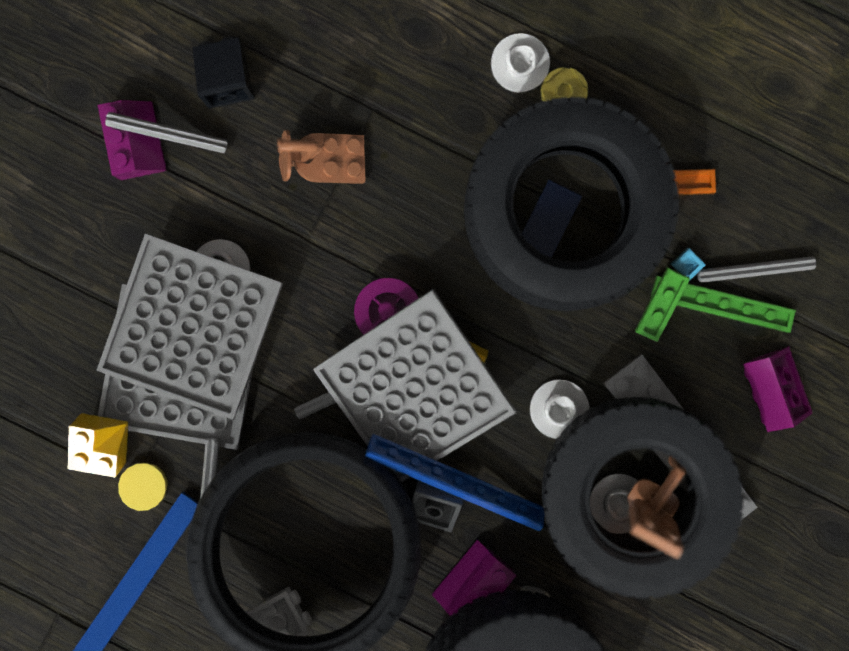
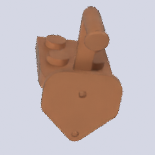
M285 130L282 133V138H279V166L283 181L290 179L291 167H295L304 179L311 182L365 183L364 135L313 133L303 137L301 140H291L289 130Z
M670 456L668 462L673 469L663 484L660 486L649 479L638 480L628 493L627 501L629 504L631 533L678 558L683 551L678 526L672 518L679 507V499L673 491L685 475L686 469Z

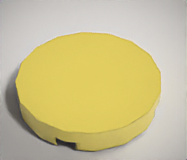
M562 67L551 71L544 79L541 87L542 101L562 97H585L587 99L588 83L584 76L572 68Z
M137 463L127 468L121 475L118 483L119 495L122 501L129 508L137 511L149 510L159 505L165 498L168 486L164 472L158 466L149 463Z

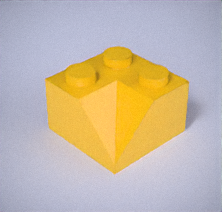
M81 413L69 426L68 469L116 477L126 464L128 421Z

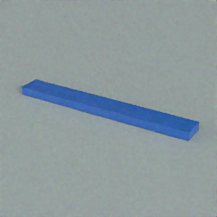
M373 434L371 436L365 455L368 459L537 531L544 527V507Z
M185 492L180 494L73 651L104 650L190 525L198 501Z

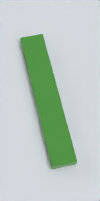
M660 276L655 278L651 298L662 278ZM689 283L676 305L786 333H791L796 312L795 309Z

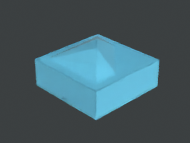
M688 247L671 263L679 273L690 277V280L706 265Z

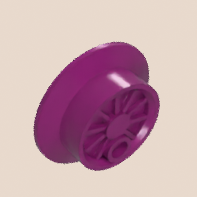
M393 278L375 280L365 286L356 299L354 307L356 324L364 335L419 298L415 291L403 281Z

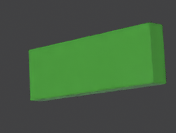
M668 267L666 268L635 329L636 333L658 342L690 277Z

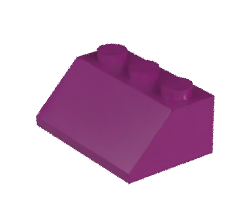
M119 100L98 105L112 176L119 180H125L167 171L160 138L108 127L105 124L108 112L157 123L152 101Z
M789 347L753 358L743 364L745 377L750 382L753 390V399L758 404L760 419L765 425L767 432L795 427L813 414Z
M477 539L434 590L432 596L451 615L454 612L457 613L458 609L465 604L473 603L472 600L481 596L485 598L488 597V594L495 592L502 593L516 577L513 568Z

